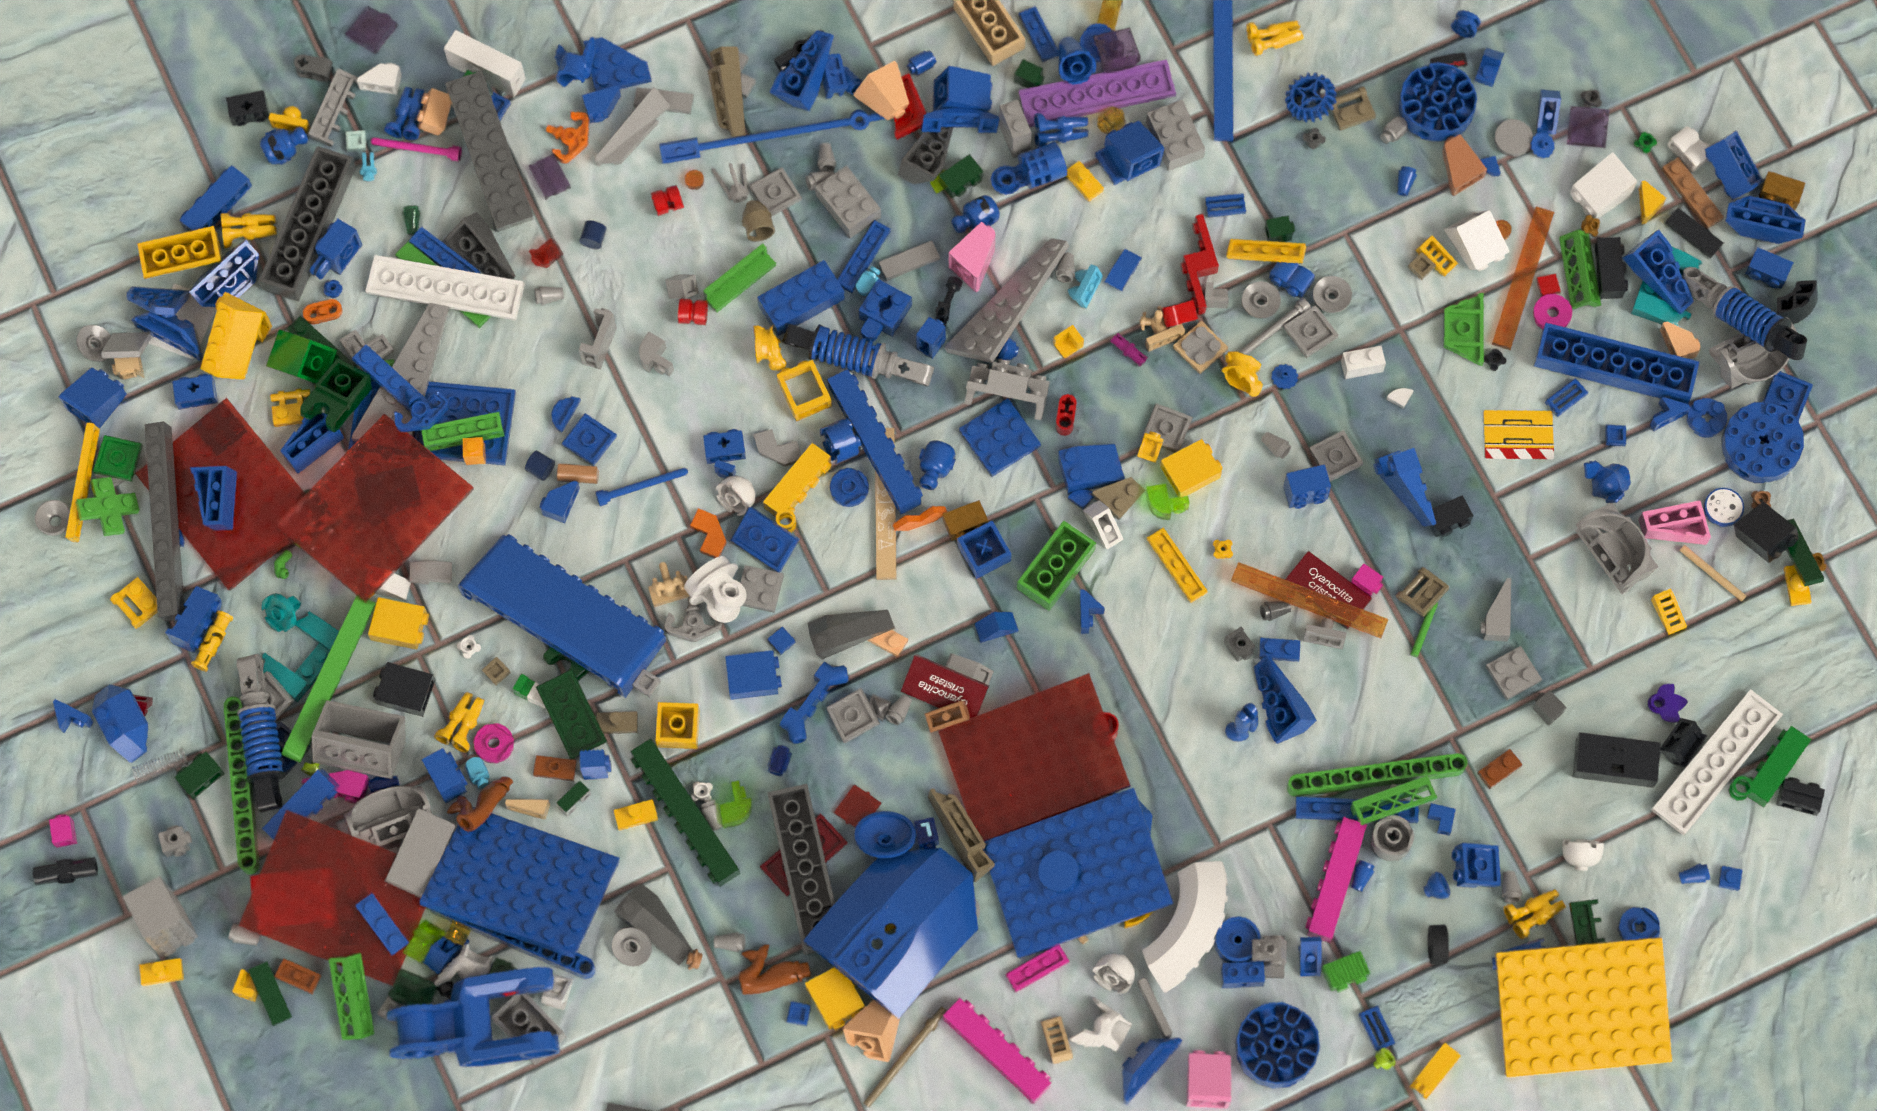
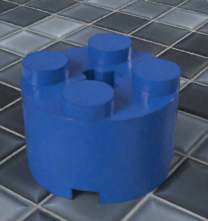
M849 418L840 419L820 428V437L823 435L825 437V441L822 442L824 449L831 456V461L835 460L834 464L859 454L858 447L861 446V441L858 435L854 436L852 423Z

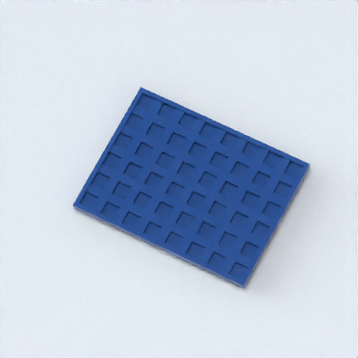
M1134 788L984 841L986 846L983 851L995 864L990 873L1019 959L1174 904ZM1065 851L1071 854L1078 862L1080 872L1077 882L1067 891H1052L1046 888L1040 881L1038 875L1039 864L1043 857L1050 852Z
M491 813L481 826L471 832L465 831L458 824L420 899V905L574 959L619 865L620 857Z

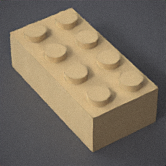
M953 0V8L992 66L1025 49V37L1000 0Z

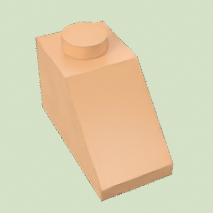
M1664 322L1660 332L1669 353L1688 359L1697 357L1700 351V343L1697 338H1694L1693 333L1669 322Z

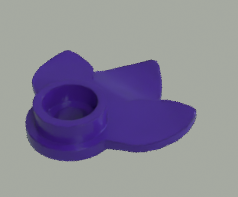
M1664 684L1659 687L1657 694L1650 696L1647 705L1650 711L1659 714L1664 721L1677 723L1680 720L1678 712L1687 705L1688 700L1674 694V684ZM1658 701L1661 704V706L1656 707L1654 705V702Z

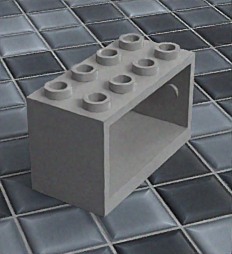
M326 700L312 734L313 763L392 779L406 744L405 717ZM330 731L390 743V745H384L380 743L336 735L330 733Z
M160 876L122 896L144 939L161 957L172 955L176 952L177 948L182 945L188 946L195 941L194 939L198 937L177 895Z

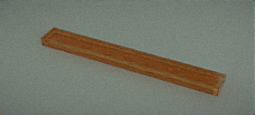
M1535 207L1491 345L1511 350L1554 215L1553 211Z
M1238 562L1231 582L1378 638H1382L1389 620Z

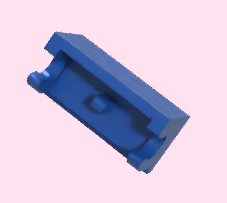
M840 53L829 54L822 77L826 99L832 98L834 93H839L840 97L844 94L845 89H848Z

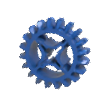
M1307 72L1306 77L1300 75L1299 80L1293 79L1294 85H1289V91H1286L1285 102L1288 111L1297 120L1301 121L1303 119L1306 123L1309 119L1315 122V118H1319L1322 121V115L1328 116V110H1333V104H1336L1335 97H1337L1334 84L1331 83L1329 78H1325V75L1321 74L1318 76L1316 72L1313 76ZM1322 89L1325 91L1324 98L1320 97ZM1298 97H1301L1302 99L1300 106L1297 105Z

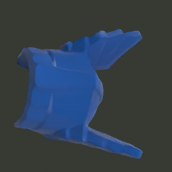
M590 37L583 55L566 52L560 44L557 46L555 51V59L558 66L556 79L562 87H566L573 80H580L583 83L591 77L593 59L596 54L595 37Z
M1596 460L1584 463L1585 478L1592 479V495L1594 497L1604 498L1606 503H1617L1625 496L1624 492L1629 489L1631 484L1629 470L1626 466L1612 463L1603 467Z

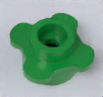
M1642 132L1639 139L1634 141V146L1642 149L1645 154L1650 153L1651 148L1657 145V140L1647 132Z

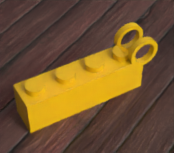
M811 443L763 501L764 509L776 517L778 525L789 529L788 531L791 533L795 530L796 518L794 507L805 500L808 490L815 488L820 480L819 477L829 471L832 466L831 456ZM785 518L792 520V522L788 525H783L780 523V521Z

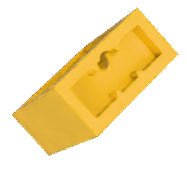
M813 360L802 361L796 367L791 369L785 368L777 374V382L795 421L832 407L831 398ZM811 371L822 396L796 406L785 381Z

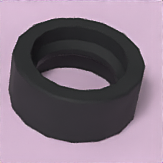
M1429 925L1427 947L1430 964H1447L1449 936L1446 925Z

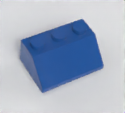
M1737 130L1705 149L1708 161L1712 162L1718 179H1721L1725 193L1732 200L1752 191L1764 181Z

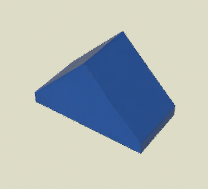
M993 612L974 624L980 643L1019 631L1013 612Z

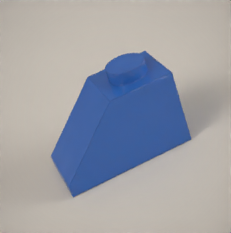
M619 84L582 95L590 123H599L609 118L621 97Z
M1540 90L1536 133L1543 132L1544 134L1556 135L1561 104L1560 91Z
M573 481L549 491L540 503L543 516L565 523L580 490L579 483Z
M453 929L431 946L423 963L439 975L454 958L459 956L463 946L469 944L470 940Z

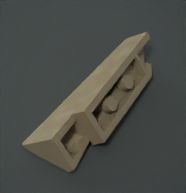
M721 46L709 52L714 67L707 70L718 125L722 129H727L731 132L732 137L745 136L738 47Z
M933 788L930 789L928 799L962 863L973 873V882L978 881L995 866L993 861L982 850L986 846L985 842L955 795H944L937 793Z

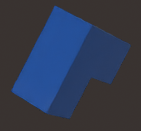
M1433 803L1430 804L1427 818L1439 821L1438 834L1450 836L1456 809Z

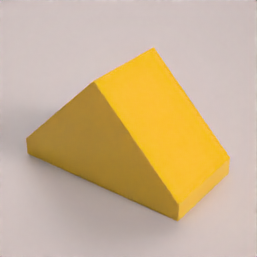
M1641 181L1638 188L1641 222L1646 224L1664 205L1666 197L1647 181Z

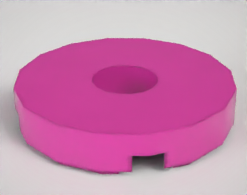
M1547 294L1540 297L1535 303L1533 316L1537 326L1541 329L1544 328L1545 323L1566 328L1572 318V307L1563 296ZM1553 309L1558 313V315L1556 317H1551L1548 315L1547 311Z
M499 723L487 724L477 731L474 737V749L483 761L497 764L505 761L511 755L514 749V739L506 726ZM491 739L499 740V745L495 748L489 747L488 743Z

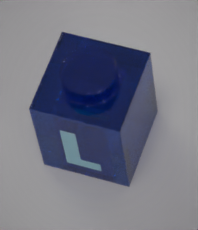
M934 817L914 821L919 849L936 848L939 845V837Z

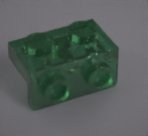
M400 969L393 989L389 991L388 996L398 1003H406L412 1006L416 1004L430 1005L433 1003L439 985L436 986L433 981L405 969Z

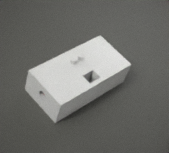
M457 30L454 31L444 47L449 66L464 73L467 70L473 73L482 71L486 84L512 97L516 96L526 80L521 62Z

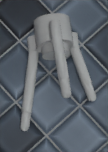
M729 163L730 173L734 185L730 187L731 190L728 189L717 171L712 168L711 171L727 193L729 200L739 203L748 198L749 191L744 163L741 164L743 186L741 183H738L733 165Z

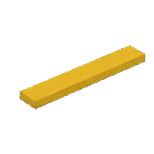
M86 423L65 536L71 542L78 543L81 535L83 520L80 521L76 501L77 499L88 497L100 428L94 423Z

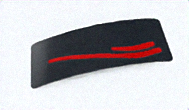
M1465 53L1448 54L1430 59L1431 63L1440 62L1454 65L1455 67L1468 66Z

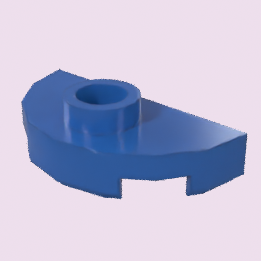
M571 396V398L559 400L554 405L551 413L552 422L559 432L562 433L580 404L581 398Z

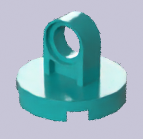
M274 593L265 597L261 608L262 611L265 610L267 615L265 620L272 629L277 632H287L295 626V612L302 603L295 596L285 598L281 594Z

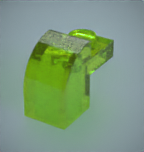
M1166 484L1146 487L1149 510L1157 518L1170 520L1171 512L1180 514L1189 510V497L1169 498Z
M739 780L731 782L735 801L719 805L724 829L745 823L752 813L751 798L743 799L747 796L745 787L740 786Z
M424 920L414 931V936L403 953L422 965L431 946L445 936V930L428 920Z

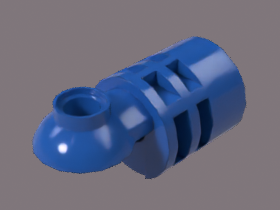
M1052 142L1018 154L1019 165L1013 167L1006 165L995 169L991 176V184L998 193L1009 195L1024 186L1032 189L1066 177L1067 168L1059 146L1056 142ZM1009 180L1011 183L1004 184L1002 181Z

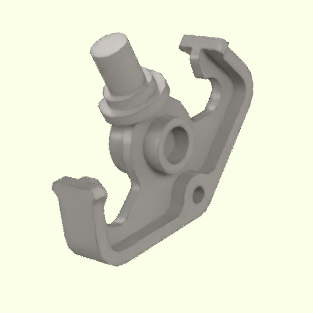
M690 596L688 597V606L685 609L687 615L684 617L683 626L678 628L672 627L675 618L671 613H668L664 625L667 634L691 642L704 639L720 631L723 627V623L715 620V624L712 626L704 624L703 618L699 614L700 608L689 602Z

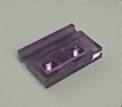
M554 154L537 161L536 164L528 165L546 200L552 195L555 196L571 188Z

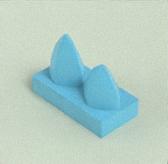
M1090 265L1088 269L1075 271V279L1081 284L1080 286L1068 289V294L1077 301L1080 307H1088L1103 278L1099 268L1095 265Z

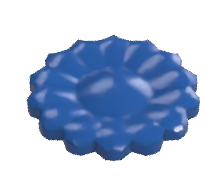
M1537 133L1530 142L1531 150L1538 158L1550 157L1555 149V142L1548 133Z
M1280 364L1272 371L1271 379L1273 384L1283 390L1286 388L1291 389L1298 382L1297 370L1293 369L1291 365Z

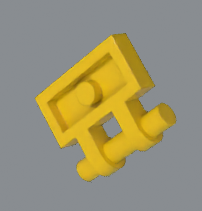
M297 388L295 391L285 392L282 390L278 391V393L270 394L271 402L279 401L278 406H272L274 427L302 424L304 417L300 414V408L304 402V397H308L311 394L310 389L302 390V388ZM297 398V403L286 404V400Z

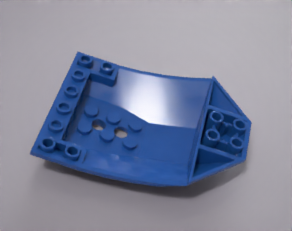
M942 848L912 850L893 858H878L838 899L803 942L897 1019H900L942 968L978 930L973 873ZM890 923L894 924L897 928L896 932L892 935L887 934L884 930L885 926ZM875 939L881 940L883 942L882 948L878 950L873 949L871 946L872 941Z

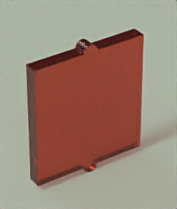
M854 784L834 811V814L843 819L847 825L850 824L856 828L860 820L867 815L875 813L882 803L871 796L870 792H865Z

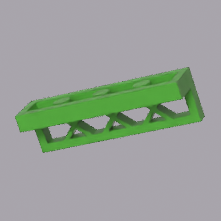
M1578 229L1560 236L1559 240L1572 309L1575 310L1585 305L1592 307L1600 306L1601 300L1589 234ZM1573 238L1574 244L1571 249H1568L1566 240ZM1575 255L1577 262L1574 267H1571L1570 260ZM1576 272L1580 275L1577 285L1573 284ZM1580 290L1583 292L1584 300L1576 302V296Z
M762 243L703 290L704 299L708 300V304L716 313L776 267V262L767 254V247Z
M499 412L435 424L430 429L421 430L427 452L463 445V438L483 437L485 441L505 437Z
M1425 776L1352 802L1350 810L1353 816L1357 815L1360 825H1364L1436 800L1437 795L1429 777ZM1427 790L1430 793V796L1427 797L1417 795ZM1407 797H1412L1410 803L1407 804L1398 801ZM1393 803L1390 810L1386 811L1379 808L1381 806ZM1374 810L1372 816L1363 818L1362 813Z
M361 953L329 958L342 1040L363 1039L374 1035ZM337 962H342V974L338 971ZM341 983L346 986V993L341 990ZM345 1003L350 1007L349 1014L344 1009ZM349 1023L353 1026L354 1034L348 1033L347 1025Z

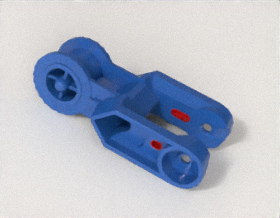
M531 967L464 978L453 984L451 999L445 1000L444 1003L408 1005L387 1011V1019L397 1022L398 1046L389 1050L390 1057L396 1059H419L435 1055L439 1056L448 1051V1053L456 1054L460 1067H486L548 1057L560 1053L558 1036L552 1035L550 1031L528 1033L518 1037L492 1041L489 999L550 991L553 989L554 983L553 969L549 967Z

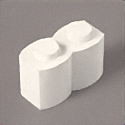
M1686 126L1670 138L1667 144L1668 147L1690 171L1694 172L1708 161L1705 149L1710 145L1699 139V134L1695 129Z

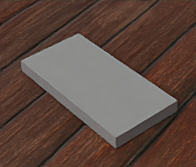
M418 808L385 882L421 898L456 825Z

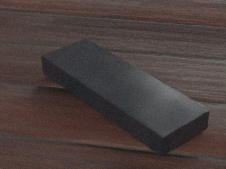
M1677 208L1665 222L1666 225L1710 259L1724 244V242L1680 208Z

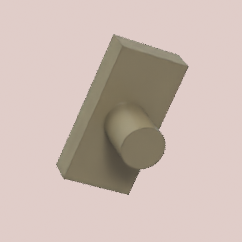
M637 711L597 713V720L604 734L638 733Z

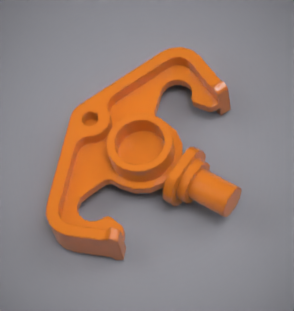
M584 112L570 113L573 121L582 120L583 122L577 129L572 127L564 129L563 126L554 127L548 125L546 128V132L554 134L557 140L561 137V141L569 146V151L566 155H563L559 149L552 150L553 156L561 163H569L588 146L589 117Z

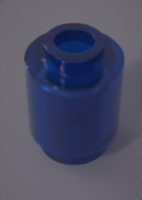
M783 745L773 747L767 764V771L781 777L786 773L792 757V753L789 752L790 748Z
M394 775L392 779L374 776L373 779L369 780L371 793L389 787L400 786L398 776Z

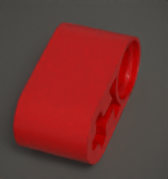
M1194 300L1161 308L1166 327L1198 319Z
M1065 394L1059 399L1056 431L1062 436H1067L1073 431L1077 404L1076 398L1073 395ZM1066 404H1070L1068 413L1065 412ZM1066 421L1070 425L1067 427H1063L1060 425V423Z

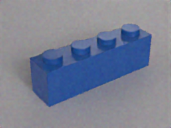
M232 165L221 173L220 178L215 183L209 185L205 194L198 197L194 205L182 214L179 220L182 227L189 232L215 226L221 220V213H227L252 187L249 178Z
M324 769L317 770L262 829L279 846L285 843L287 845L295 839V833L298 829L303 830L310 823L308 819L313 814L317 815L324 808L322 804L327 799L330 801L338 793L336 789L340 785Z

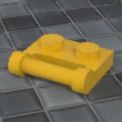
M136 577L110 598V601L117 605L132 621L131 625L135 629L142 626L158 612L157 598L139 577ZM128 596L143 614L137 616L123 599Z

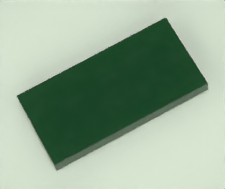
M573 669L536 686L570 759L580 756L581 750L583 752L585 750L589 751L608 742Z

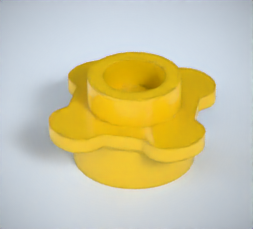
M1229 539L1226 541L1215 540L1213 542L1215 547L1213 556L1216 559L1231 558L1233 556L1231 551L1232 541Z

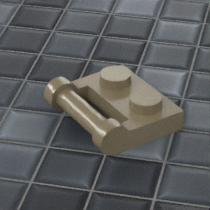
M1364 86L1357 88V91L1336 97V104H1333L1334 108L1331 110L1340 131L1376 118ZM1357 98L1361 99L1359 103L1341 109L1337 107L1339 104Z
M1421 567L1418 570V574L1404 590L1396 594V598L1424 617L1449 590V585L1426 568ZM1424 579L1428 580L1413 598L1409 597Z

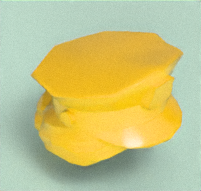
M754 325L756 363L758 364L761 360H768L771 370H783L787 364L780 353L779 343L781 340L774 335L773 325L769 329Z
M1229 351L1225 355L1227 366L1221 370L1225 374V379L1229 385L1247 392L1250 396H1258L1263 384L1258 380L1256 372L1260 371L1261 363L1252 356L1238 351Z

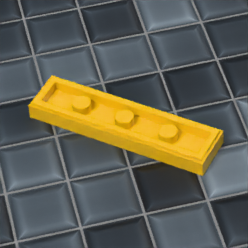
M1230 239L1226 256L1227 259L1303 264L1306 244Z
M1164 527L1147 537V541L1190 603L1207 594V589Z

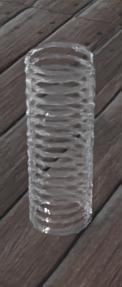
M183 748L179 749L183 762L180 758L178 750H176V753L180 760V764L177 760L175 752L173 751L177 765L174 761L172 753L170 752L174 766L171 762L169 754L167 753V757L169 759L171 768L168 764L165 755L164 758L167 763L168 769L165 765L163 757L161 756L165 770L162 766L160 758L158 757V761L160 763L162 771L160 770L157 759L155 758V762L158 767L159 773L156 769L153 759L151 761L155 768V772L152 768L151 762L148 761L153 775L150 772L147 762H145V764L149 771V775L147 773L144 763H142L143 768L146 772V776L143 772L141 764H139L141 772L143 774V778L141 776L138 765H136V768L140 775V779L138 777L135 767L133 766L132 772L136 782L139 784V782L142 783V780L145 782V779L148 781V778L151 779V777L154 778L155 776L157 777L158 775H163L164 773L170 772V770L173 771V769L176 770V768H182V765L185 766L186 764L188 766V760Z

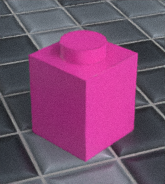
M1363 563L1352 578L1351 583L1371 597L1373 593L1378 594L1383 587L1381 583L1383 576Z
M62 814L55 816V819L49 820L52 843L57 848L77 844L74 820L70 816Z

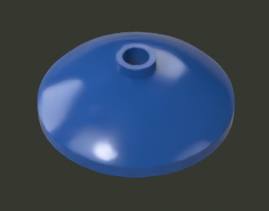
M882 811L872 813L860 820L855 828V842L864 853L877 858L900 856L913 846L916 839V830L913 823L907 817L895 812Z

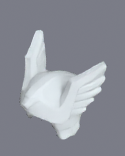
M466 944L463 946L459 956L454 958L442 970L443 972L439 974L434 984L437 986L452 979L456 972L462 979L487 975L491 970L490 966L493 956L485 957L469 950V945Z
M1093 997V1001L1104 1014L1097 1017L1094 1021L1093 1032L1084 1029L1070 1037V1041L1077 1042V1045H1084V1047H1101L1103 1045L1117 1052L1132 1024L1126 1021L1121 1014L1105 1005L1096 997Z

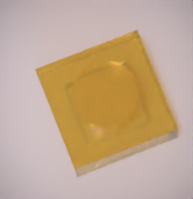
M453 920L444 938L464 946L471 928Z

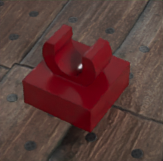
M133 694L143 715L146 716L148 713L147 709L152 706L153 697Z

